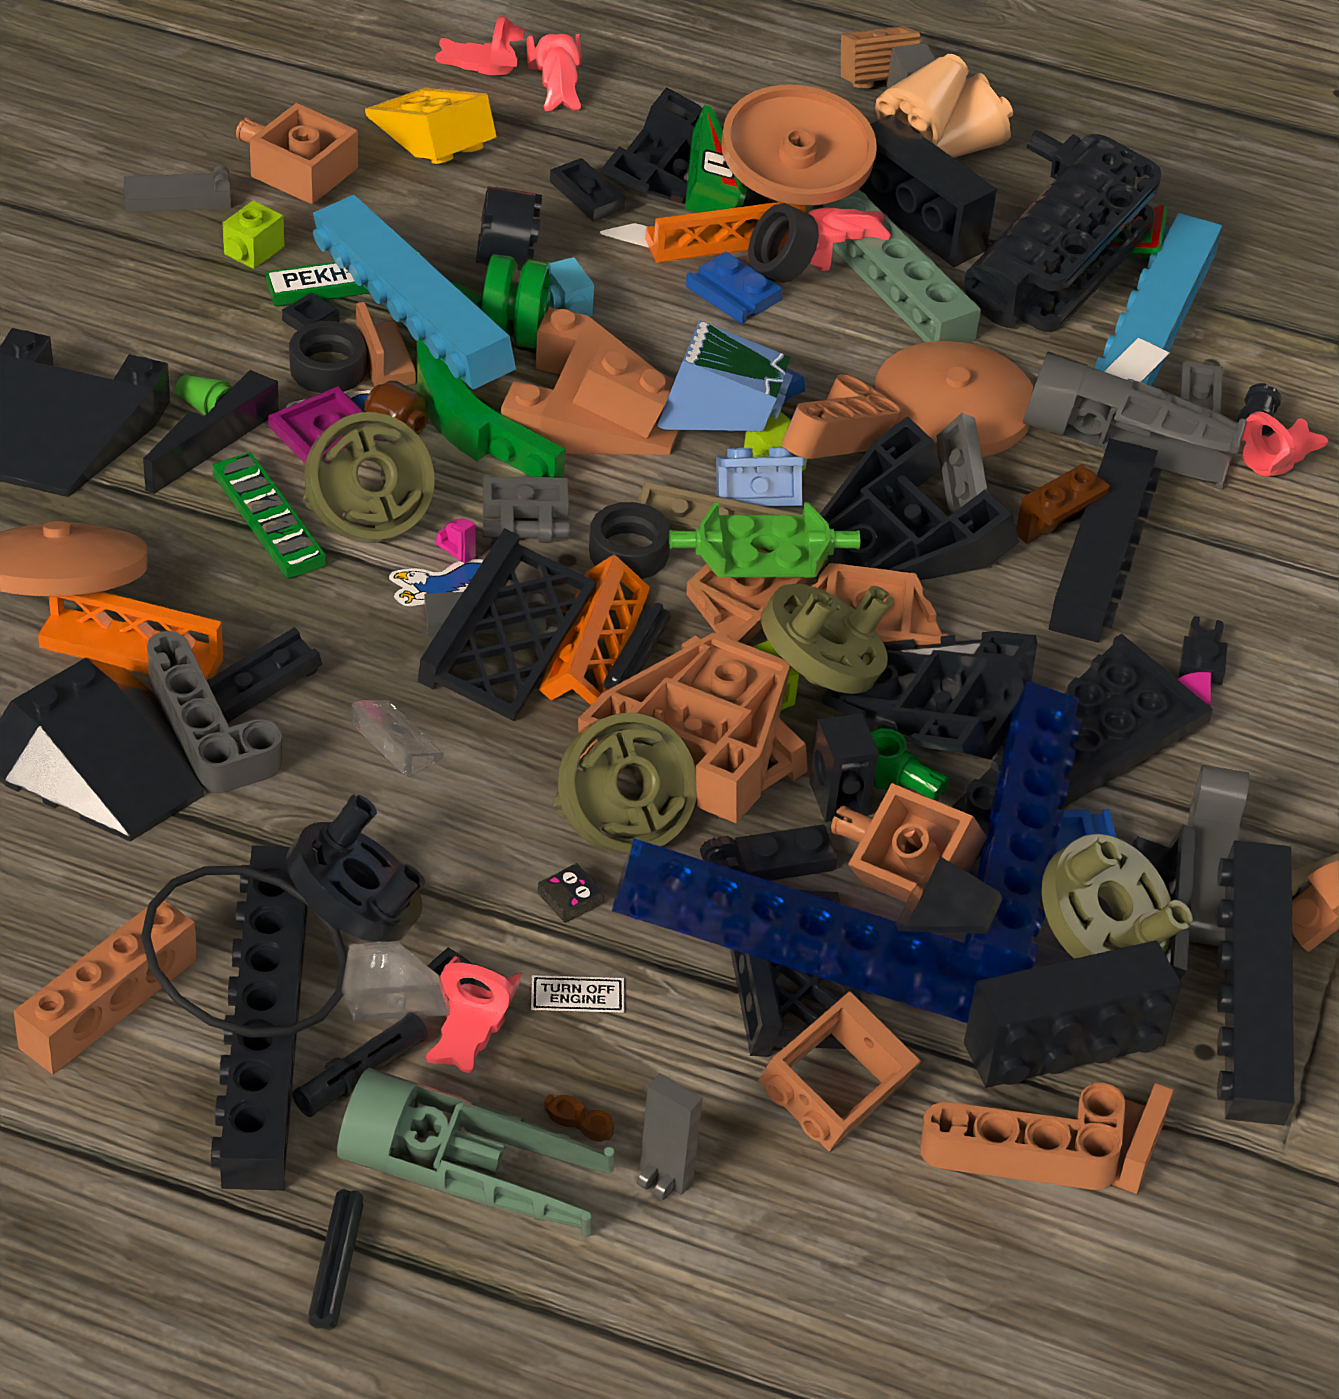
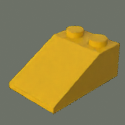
M422 88L365 108L366 116L413 156L431 159L433 164L450 161L454 158L453 153L459 151L473 152L484 148L483 142L497 138L487 93Z

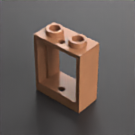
M849 991L776 1054L758 1081L765 1087L768 1096L776 1104L784 1106L801 1123L802 1129L811 1139L820 1142L830 1152L906 1083L921 1060ZM830 1034L881 1082L843 1118L791 1069Z

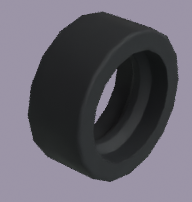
M786 203L777 204L768 209L756 223L750 237L748 256L753 270L781 283L793 281L801 275L810 264L817 248L819 234L818 224L814 217ZM789 231L787 241L781 252L778 254L779 246L782 242V239Z
M320 321L303 326L293 334L289 343L291 376L298 385L312 392L323 393L337 386L343 392L354 388L363 380L367 372V346L364 336L356 328L346 323L335 321ZM319 352H336L348 358L339 362L323 363L308 357Z
M619 502L606 506L595 514L590 524V559L596 566L615 554L641 579L654 576L665 567L669 558L670 523L661 512L649 505L637 502ZM620 533H633L644 536L653 543L642 548L627 549L616 546L607 539Z

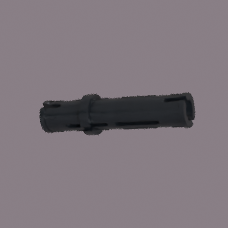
M409 1012L403 1019L371 1038L344 1058L336 1057L327 1062L325 1071L301 1087H297L292 1092L298 1109L305 1116L312 1117L317 1111L341 1095L345 1097L352 1095L358 1080L366 1069L380 1070L413 1046L428 1038V1031L424 1022L418 1015ZM393 1043L392 1045H390L389 1047H387L371 1059L369 1058L381 1049H383L384 1047H386L388 1044ZM352 1070L351 1072H349L348 1074H346L343 1078H341L340 1080H338L337 1082H335L334 1084H332L334 1081H336L337 1079H339L342 1075H344V1074L347 1073L348 1071Z

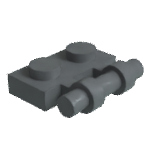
M483 476V517L500 518V521L483 520V537L498 538L505 528L520 535V538H538L539 543H551L552 538L569 539V522L552 521V519H568V478ZM513 518H538V521H513Z

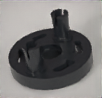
M354 794L349 798L333 822H317L304 828L287 852V869L292 882L308 905L322 919L328 922L331 927L337 930L341 929L352 936L369 942L382 944L397 942L407 934L421 915L422 899L419 890L424 886L425 879L417 869L408 864L404 866L384 847L361 833L365 826L375 817L377 810L367 798L361 795L356 797ZM313 848L318 851V852H317V859H318V863H319V864H317V862H316V857H315L316 851L313 850Z

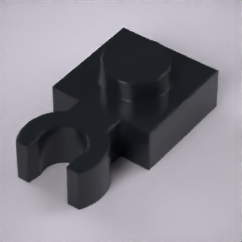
M1194 616L1188 636H1184L1178 678L1190 673L1211 672V683L1222 685L1228 643L1220 642L1224 624L1222 621L1217 620L1214 630H1204L1199 625L1200 617Z

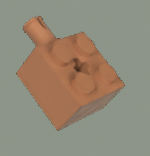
M295 103L267 126L259 124L248 117H245L244 121L241 120L237 126L236 138L241 142L250 144L251 177L312 205L358 168V130L298 103Z
M893 783L890 785L873 818L853 811L847 806H841L837 810V814L843 816L844 820L834 816L831 824L832 833L859 843L848 865L863 885L905 903L912 889L940 856L969 873L987 839V836L972 815Z

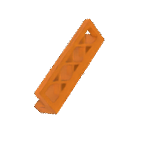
M784 202L655 218V226L646 227L645 240L656 263L722 254L726 251L728 253L746 251L749 247L751 234L762 215L772 206ZM788 204L806 213L807 205ZM755 219L752 224L745 222L746 220ZM789 231L783 237L780 246L785 245Z
M615 554L592 567L584 574V576L596 581V587L549 663L539 690L551 701L573 689L591 705L603 692L607 691L604 688V680L637 625L650 586ZM620 581L633 592L631 600H625ZM578 589V592H577L575 598H577V596L579 595V593H580V591H581L580 589ZM609 610H615L621 626L620 629H614ZM598 639H604L610 656L609 659L602 658L597 643ZM587 669H593L598 684L597 689L584 678Z
M101 591L81 595L49 596L50 616L38 634L39 648L83 659L87 657L148 675L147 644L153 635L160 632L154 630L146 622L151 620L159 622L167 631H174L185 637L206 681L215 676L223 662L221 621ZM63 599L75 601L84 611L65 608ZM104 610L115 611L126 621L113 620ZM188 631L207 634L209 644L195 640Z

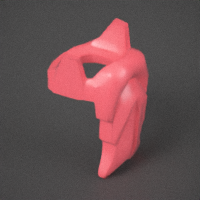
M498 16L492 43L481 45L468 42L463 44L447 38H440L439 45L442 51L436 54L435 60L441 64L460 67L463 70L478 71V73L508 75L514 67H517L518 62L515 51L509 43L510 41L524 40L525 29L512 24L507 17Z
M548 34L539 40L536 48L533 37L528 36L526 39L527 66L529 69L542 71V84L547 89L544 111L552 112L561 104L572 111H579L581 103L576 94L575 85L578 81L576 68L582 65L580 35L576 34L575 43L574 39L567 34Z
M824 207L808 212L818 224L819 238L810 264L816 266L819 271L830 270L833 243L845 242V239L860 240L863 237H874L884 240L891 238L890 232L882 224L885 221V216L879 211L866 212L857 209Z
M1255 412L1249 415L1246 419L1247 424L1241 440H1245V447L1242 453L1244 463L1256 474L1263 477L1287 473L1294 467L1295 463L1304 460L1305 455L1328 444V438L1309 431L1308 424L1304 419H1298L1291 428L1286 429L1278 420L1264 412ZM1263 425L1271 427L1275 433L1268 437L1262 436Z
M454 956L445 965L440 975L443 990L449 998L446 1009L447 1020L441 1028V1040L427 1053L426 1061L432 1064L456 1065L462 1072L471 1073L474 1071L477 1054L486 1048L491 1034L497 1033L505 1022L506 1010L519 987L522 973H516L507 978L477 965L461 963L459 957ZM460 979H476L487 985L490 991L469 983L460 984Z

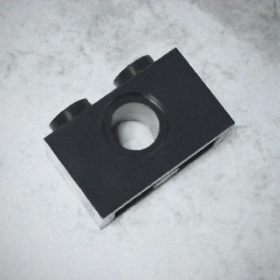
M862 713L818 719L809 783L825 822H831L834 816L843 820L844 817L837 814V810L841 806H847L851 810L866 816L869 815L879 751Z

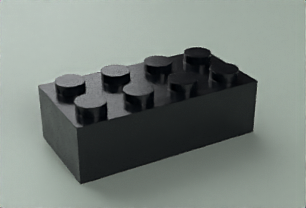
M893 114L871 123L870 125L876 138V155L871 174L859 190L882 213L886 214L894 224L952 267H956L986 252L997 189Z
M1157 940L979 980L975 984L963 1043L985 1088L1002 1084L1013 1085L1027 1078L1048 1073L1059 1074L1069 1068L1094 1062L1099 1064L1106 1063L1115 1057L1136 1052L1148 1053L1158 1047L1165 1046L1182 983Z

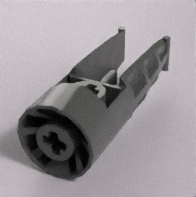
M1048 351L1029 401L1023 424L1099 447L1104 452L1109 438L1158 450L1154 467L1188 477L1216 482L1215 487L1222 489L1232 457L1219 450L1232 453L1238 452L1247 421L1240 419L1237 423L1208 408L1133 379L1128 378L1126 380L1088 367L1087 364Z

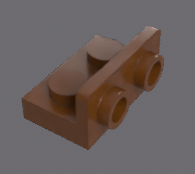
M1081 464L1025 495L1021 500L1016 528L1018 537L1028 544L1042 535L1050 534L1059 525L1072 518L1081 516L1086 506L1106 496L1109 493L1110 485Z

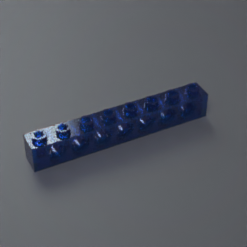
M1030 681L1026 682L1012 711L986 833L987 839L984 843L977 879L1000 892L1002 901L987 934L965 933L958 969L986 979L1031 969L1036 960L1039 945L1032 943V939L1038 936L1045 917V911L1039 908V903L1043 904L1041 893L1042 880L1048 862L1057 852L1058 844L1051 842V840L1057 836L1064 816V812L1057 809L1058 806L1063 804L1070 785V780L1063 777L1069 773L1076 749L1069 746L1075 742L1082 721L1080 718L1075 717L1079 698Z
M635 838L622 868L612 907V912L963 1023H968L976 981L1001 976L1004 955L931 932L898 931L896 921Z

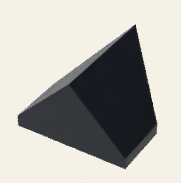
M940 856L912 889L896 922V927L898 931L987 934L1000 906L1002 897L999 891Z

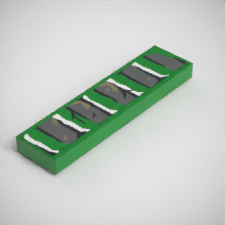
M251 452L212 464L214 478L286 579L326 566V554Z

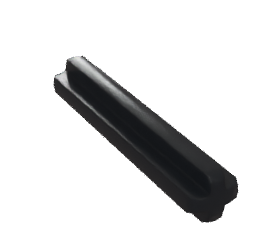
M654 603L653 607H647L604 680L605 689L609 690L641 671L671 618L670 611L665 610L663 604Z
M341 1189L335 1195L308 1313L310 1317L309 1323L316 1329L332 1330L338 1323L363 1210V1195L357 1190Z

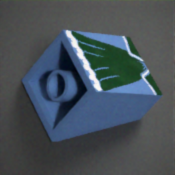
M699 320L657 427L666 430L763 431L769 416L777 419L784 403L785 394L793 376L786 373L791 357Z

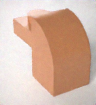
M1339 861L1329 863L1308 875L1307 878L1312 885L1292 900V934L1307 952H1310L1339 929Z

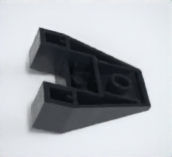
M11 328L0 345V481L65 497L71 496L157 425L170 403L168 363L129 354L114 379L99 377L53 366L50 336Z
M908 416L874 441L820 513L829 524V528L834 529V531H860V548H834L833 555L828 556L826 567L829 563L915 573L919 581L987 568L1019 543L1012 513L986 489L948 517L917 488L939 472L941 466L933 439Z

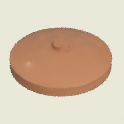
M792 84L762 88L740 99L731 108L725 119L721 141L726 164L743 184L767 198L795 205L827 204L843 199L857 191L871 174L877 147L875 134L870 123L854 105L826 90Z
M932 341L916 344L898 351L887 359L879 369L875 379L874 389L901 408V413L895 425L908 416L933 439L938 456L940 455L936 435L961 413L975 418L982 457L994 455L1011 448L1026 435L1031 427L1023 424V419L1034 390L1029 378L1011 360L985 347L957 341Z
M52 521L21 526L0 532L1 592L29 596H70L95 593L128 584L141 577L148 569L147 544L140 537L120 529L86 523Z

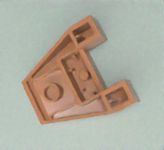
M549 307L537 331L536 369L560 374L559 379L553 390L513 381L501 406V415L566 449L565 454L670 455L680 430H666L657 427L661 414L648 437L645 438L572 403L582 377L600 344L618 351L647 367L655 368L588 315Z
M713 632L603 692L578 718L579 732L594 721L620 713H639L662 721L680 736L693 758L696 768L697 808L737 824L761 796L791 666L780 657ZM597 739L591 743L587 750L580 756V759L583 755L587 753V751L592 747V745L597 742ZM633 740V742L650 745L649 743L643 741ZM628 765L624 766V767L621 769V771L619 772V774H620Z

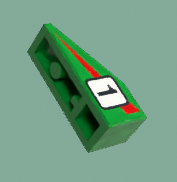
M707 105L703 106L692 134L685 209L698 213L742 207L747 193V186L742 184L726 164L721 145L723 128L712 107Z

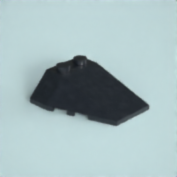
M666 87L651 106L642 131L627 149L619 146L605 163L601 172L608 180L642 198L685 208L692 134L703 108L699 104ZM747 187L742 207L766 204L770 198ZM755 219L746 220L745 222L752 224Z
M989 631L982 632V639L957 642L955 635L941 636V643L916 646L914 639L883 642L887 652V666L869 690L850 694L828 688L821 697L823 705L846 715L862 713L867 724L879 729L884 728L897 731L903 735L906 741L922 748L950 755L992 760L1028 705L1038 643L1036 635Z
M86 657L11 700L0 717V782L17 792L24 788L42 796L43 803L53 808L60 804L78 812L80 820L129 842L204 797V789L154 693L126 668Z

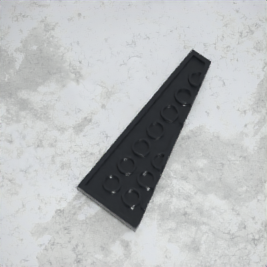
M1122 633L1116 636L1113 640V645L1103 655L1098 654L1092 660L1090 668L1080 678L1075 677L1068 684L1067 691L1054 704L1050 702L1015 738L1014 745L1004 755L999 754L992 761L991 768L979 780L975 778L967 786L966 793L952 806V808L972 815L987 836L976 859L1042 821L1044 811L1061 810L1210 722L1213 709Z

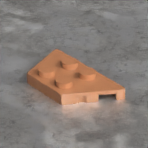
M765 548L757 549V551L760 553L772 552ZM828 557L825 563L823 564L822 568L827 564ZM705 564L687 582L686 595L717 634L746 645L762 629L761 613L774 592L786 584L806 585L813 577H718L708 564Z
M829 563L819 575L818 582L811 585L838 597L854 609L860 604L871 586H878L886 590L889 595L883 601L885 602L888 597H892L894 604L875 627L882 642L914 639L916 646L939 644L941 643V636H948L947 633H941L935 621L936 612L931 602L924 597V588L915 573Z

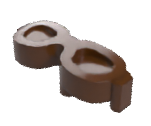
M548 1094L545 1098L544 1110L555 1123L565 1127H576L581 1130L584 1136L597 1142L610 1140L614 1135V1124L611 1116L605 1111L592 1110L585 1114L584 1104L569 1095L562 1094L554 1098L552 1094Z

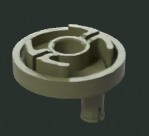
M376 412L352 414L338 420L324 430L312 445L305 464L304 481L306 491L304 492L303 499H309L310 502L305 504L306 507L314 511L327 527L340 536L363 543L387 541L413 527L429 507L435 484L432 459L421 438L402 421ZM340 436H342V438L339 439V440L332 446V448H330L329 450H327V452L325 453V455H324V461L329 462L328 464H325V463L323 462V460H322V457H323V454H324L325 450L328 449V448L332 445V443H333L337 438H339ZM373 438L389 441L393 443V445L387 442L374 440ZM372 461L381 467V477L385 476V480H383L385 485L381 491H369L361 485L358 479V469L362 462ZM409 493L406 500L400 506H397ZM345 513L344 519L350 523L373 526L374 528L348 524L343 520L342 514Z
M786 584L774 592L763 608L761 624L768 641L776 652L790 666L804 675L807 681L838 692L862 693L874 685L887 666L886 648L875 627L889 608L893 606L894 600L892 597H888L884 602L883 600L889 593L878 586H871L860 604L854 609L838 597L819 588L805 584Z
M620 713L601 718L584 727L568 745L559 768V792L554 797L553 807L561 805L562 809L555 811L556 814L561 818L568 819L572 827L583 839L601 850L626 855L657 849L670 842L680 833L693 812L697 797L696 768L693 758L680 736L672 728L656 718L639 713ZM597 739V742L593 744L592 747L587 751V753L581 757L579 767L583 768V770H579L577 764L580 756L587 750L591 743ZM633 740L643 741L649 743L650 745L633 742ZM626 765L634 767V776H642V779L636 780L637 784L643 787V792L636 801L624 797L618 788L617 778L619 772ZM668 798H671L665 806V808L660 813H658V811L664 806ZM601 823L604 824L602 830L609 835L616 834L620 836H632L633 838L626 839L616 836H607L600 830Z
M1090 834L1080 837L1058 851L1048 862L1045 869L1041 892L1045 915L1055 937L1074 959L1117 949L1109 946L1104 941L1124 948L1157 940L1165 953L1170 945L1172 936L1190 927L1189 924L1192 923L1190 909L1181 901H1171L1161 876L1150 861L1136 848L1113 836ZM1069 896L1071 897L1072 903H1073V905H1074V909H1073L1072 904H1071V902H1070ZM1098 896L1109 905L1112 918L1107 916L1100 907Z

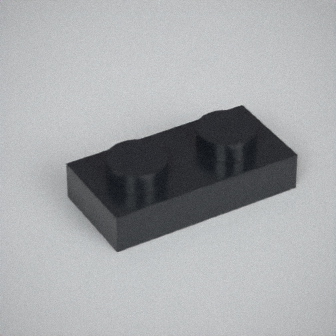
M583 158L550 169V182L593 222L625 210V197Z

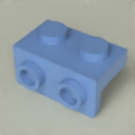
M769 447V455H753L752 448H727V456H716L717 497L764 507L802 506V465H805V458L789 452L784 447Z

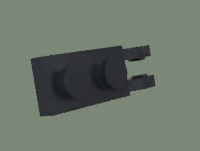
M824 824L736 837L735 840L728 835L720 836L717 839L713 838L708 839L706 842L704 841L700 848V853L705 863H712L708 867L709 870L707 872L710 882L717 884V886L729 885L733 875L752 876L753 883L830 872L836 869L837 856Z

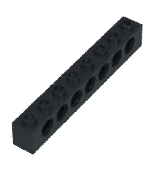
M252 845L250 865L241 866L282 877L294 885L286 864L289 846ZM240 875V893H247L246 901H237L236 930H243L242 938H234L232 946V967L239 968V975L229 977L228 1006H235L234 1015H225V1020L250 1028L287 1027L297 1023L299 1018L308 905L277 885ZM224 1030V1045H231L230 1055H221L220 1085H227L226 1095H217L215 1108V1125L223 1126L222 1137H212L211 1168H220L221 1189L284 1191L297 1033L291 1036L247 1037Z

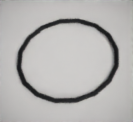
M203 866L171 879L148 904L141 939L149 969L174 1003L209 1026L247 1037L291 1036L324 1021L344 996L349 959L340 930L331 927L313 909L312 911L331 933L339 958L340 967L336 991L317 1014L290 1026L250 1028L213 1017L181 996L159 968L151 939V932L157 908L176 887L206 875H244L277 885L308 905L297 888L282 877L246 866Z

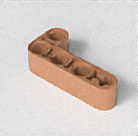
M839 374L826 400L805 402L797 405L781 444L789 452L807 459L868 451L876 439L895 426L901 413V408L863 381L849 375Z
M1107 1083L1088 1085L1081 1092L1076 1119L952 1102H939L931 1105L924 1114L920 1153L925 1162L939 1169L1101 1190L1109 1187L1116 1177L1123 1139L1125 1099L1121 1091L1113 1085Z

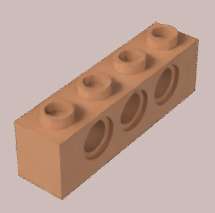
M164 900L156 910L151 939L159 968L169 981H172L197 961L196 931L193 920ZM148 907L13 1010L18 1048L52 1075L163 988L149 969L141 939Z

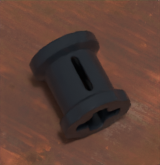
M1265 383L1252 385L1245 396L1246 406L1240 410L1238 422L1240 419L1246 420L1249 415L1255 412H1264L1274 418V413L1277 412L1282 401L1279 391ZM1263 425L1262 436L1268 434L1272 428Z

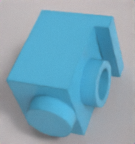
M573 257L550 263V307L566 309L574 313L588 315L589 317L593 316L594 284L577 260Z

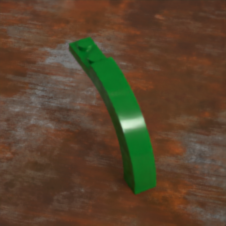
M451 282L482 310V296L455 282ZM421 340L417 341V389L426 400V413L429 419L450 443L477 462L489 453L530 477L564 478L566 449L485 405L466 387L460 377L455 378L452 375L447 364L440 358L435 359L432 356L428 346Z

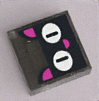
M578 863L538 882V894L564 923L604 904L605 892Z

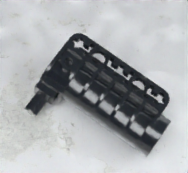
M1036 130L1033 132L1031 140L1027 143V149L1052 162L1050 177L1055 180L967 270L964 277L965 289L969 298L981 309L980 312L992 322L1012 329L1021 319L1043 332L1058 330L1152 230L1154 211L1147 203L1155 196L1160 186V167L1155 162L1104 135L1089 134L1081 140V138L1072 134L1064 143H1061L1041 131ZM1144 175H1148V176L1150 177V179H1149V178H1146V177L1143 178V179L1137 184V189H1136V188L1134 187V186H1135V182H1136V176L1141 178V177H1143ZM1138 216L1143 218V221L1136 220L1131 226V230L1127 229L1132 219H1136ZM1115 237H1119L1125 242L1120 246L1109 245ZM1100 254L1102 257L1099 267H1092L1087 272V277L1083 276L1086 268L1089 265H1093L1098 260ZM1072 283L1080 287L1079 292L1067 293L1062 290L1063 288H1068ZM1054 301L1058 303L1055 308V315L1048 314L1046 317L1041 315V311L1047 313L1054 307Z

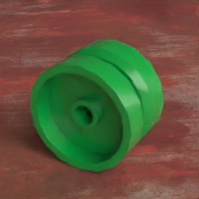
M493 254L486 275L482 311L509 336L514 321V340L517 346L537 350V331L550 307V262L528 259L522 268L518 283V265L515 259L511 256Z

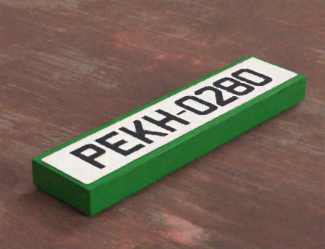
M335 262L266 271V284L274 307L291 305L310 293H313L322 300L370 293L363 285L358 286L352 275L345 268L340 269Z

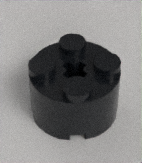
M487 187L481 217V231L478 237L476 263L489 266L493 254L511 256L515 259L518 270L522 271L528 259H533L534 249L528 247H533V244L537 243L540 219L533 217L539 218L542 194L501 187Z

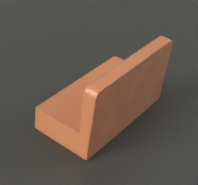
M365 302L356 303V329L364 336L366 341L367 368L374 386L384 384L387 381H399L404 385L416 384V371L396 321L373 324Z
M1155 1083L1146 1106L1125 1099L1122 1147L1116 1177L1111 1185L1135 1194L1138 1193L1164 1126L1174 1092L1173 1089Z

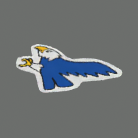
M472 559L465 564L458 561L442 572H432L417 568L394 571L390 574L389 579L403 587L395 593L394 598L402 605L408 607L423 605L424 594L464 592L482 564L483 559Z

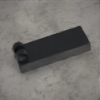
M294 627L208 679L207 683L228 723L301 677H309L315 674L318 667L322 665L320 653L315 648L311 649L302 640L300 632Z

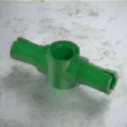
M884 728L874 730L873 732L870 731L879 751L874 788L889 789L893 783L900 787L910 788L937 802L939 797L942 798L950 782L948 776L934 771L917 761L916 755L906 750V740L899 732Z

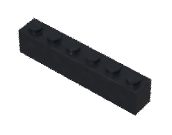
M1109 438L1097 473L1098 477L1110 485L1109 493L1086 506L1054 599L1048 630L1099 643L1104 626L1113 627L1119 603L1112 602L1113 598L1122 599L1128 575L1121 573L1122 571L1129 573L1131 571L1136 548L1130 545H1139L1145 521L1139 520V517L1147 519L1153 499V494L1147 492L1155 493L1162 469L1154 467L1158 450Z
M1234 840L1228 858H1220L1217 875L1218 886L1225 887V899H1220L1217 915L1218 927L1225 928V941H1220L1217 956L1218 969L1225 970V983L1220 984L1217 997L1218 1012L1225 1013V1027H1220L1217 1040L1218 1056H1225V1071L1220 1070L1217 1098L1218 1100L1225 1101L1226 1120L1284 1126L1294 1106L1291 846Z

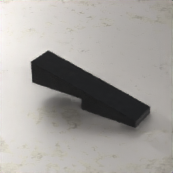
M249 370L205 416L189 411L143 458L145 491L153 494L157 493L267 421L268 415L278 412V381Z

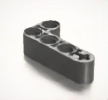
M162 631L153 635L147 644L149 680L203 789L211 793H224L276 775L282 765V734L277 724L266 719H256L229 727L185 637L174 631Z
M1202 765L1200 768L1188 818V826L1196 829L1191 901L1192 923L1190 924L1189 942L1219 947L1220 941H1225V928H1220L1217 924L1220 899H1225V887L1218 886L1217 882L1218 866L1221 857L1228 858L1234 840L1239 841L1240 822L1248 794L1249 772Z

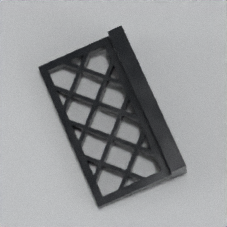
M504 528L421 657L418 682L433 690L439 684L515 721L595 590L596 581L520 545V535ZM522 561L538 569L541 578L519 583L515 570ZM510 580L511 585L506 586V584ZM567 583L581 590L577 598L558 602L553 586ZM545 588L550 604L528 609L523 593ZM515 595L521 611L499 616L494 604L496 600ZM568 611L566 616L564 617L562 612ZM490 613L491 618L485 619L487 614ZM554 614L559 626L558 629L554 632L538 635L532 619ZM525 621L530 637L508 642L502 626ZM495 628L500 644L478 649L474 639L475 633ZM548 644L545 650H543L542 645ZM467 646H469L470 651L464 652ZM534 647L538 657L537 663L517 669L512 652ZM504 654L509 671L487 676L482 659ZM474 661L479 678L464 681L450 673L455 665ZM528 677L523 684L521 678ZM514 681L518 694L512 704L494 696L491 685Z
M733 875L722 904V910L750 1056L769 1057L773 1046L786 1047L804 1031L785 1029L783 1017L789 1012L793 1013L809 1026L819 1018L817 1014L801 1003L808 994L823 1003L828 1009L849 991L862 1004L863 1002L838 892L756 888L753 885L752 876ZM760 904L774 905L783 911L785 915L777 922L761 910ZM807 907L827 908L829 919L822 924L804 910ZM795 920L813 934L803 941L785 927ZM774 937L794 950L785 959L769 948L768 942ZM820 939L836 950L837 956L831 961L812 948ZM801 956L821 970L813 978H810L793 965ZM781 974L801 987L793 996L776 985L775 980ZM829 976L844 987L845 993L840 998H837L820 985L826 977ZM832 1034L815 1047L846 1049Z

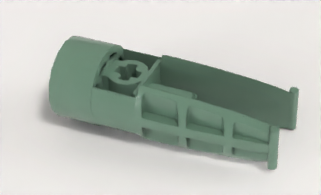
M368 1068L363 1072L351 1095L340 1129L337 1145V1156L340 1159L440 1191L444 1194L448 1193L485 1204L487 1207L515 1212L541 1221L546 1220L581 1228V1233L584 1237H589L592 1234L590 1212L509 1182L449 1163V1161L493 1175L496 1174L497 1169L499 1170L505 1145L461 1132L462 1127H465V1131L609 1174L614 1171V1149L612 1147H606L604 1152L574 1140L568 1135L546 1129L526 1121L522 1117L478 1104L476 1101L372 1068ZM442 1111L453 1114L449 1125ZM428 1131L435 1132L436 1136H429L425 1143L419 1142L418 1137L425 1138ZM402 1154H407L412 1162L416 1164L400 1160ZM434 1166V1170L425 1168Z

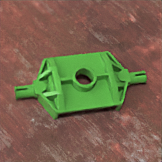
M715 502L700 523V529H695V531L669 530V549L695 548L696 555H701L718 577H816L827 557L833 555L834 548H860V531H834V529H830L829 524L809 502H804L803 515H719V502ZM765 548L772 552L760 553L757 551V549Z

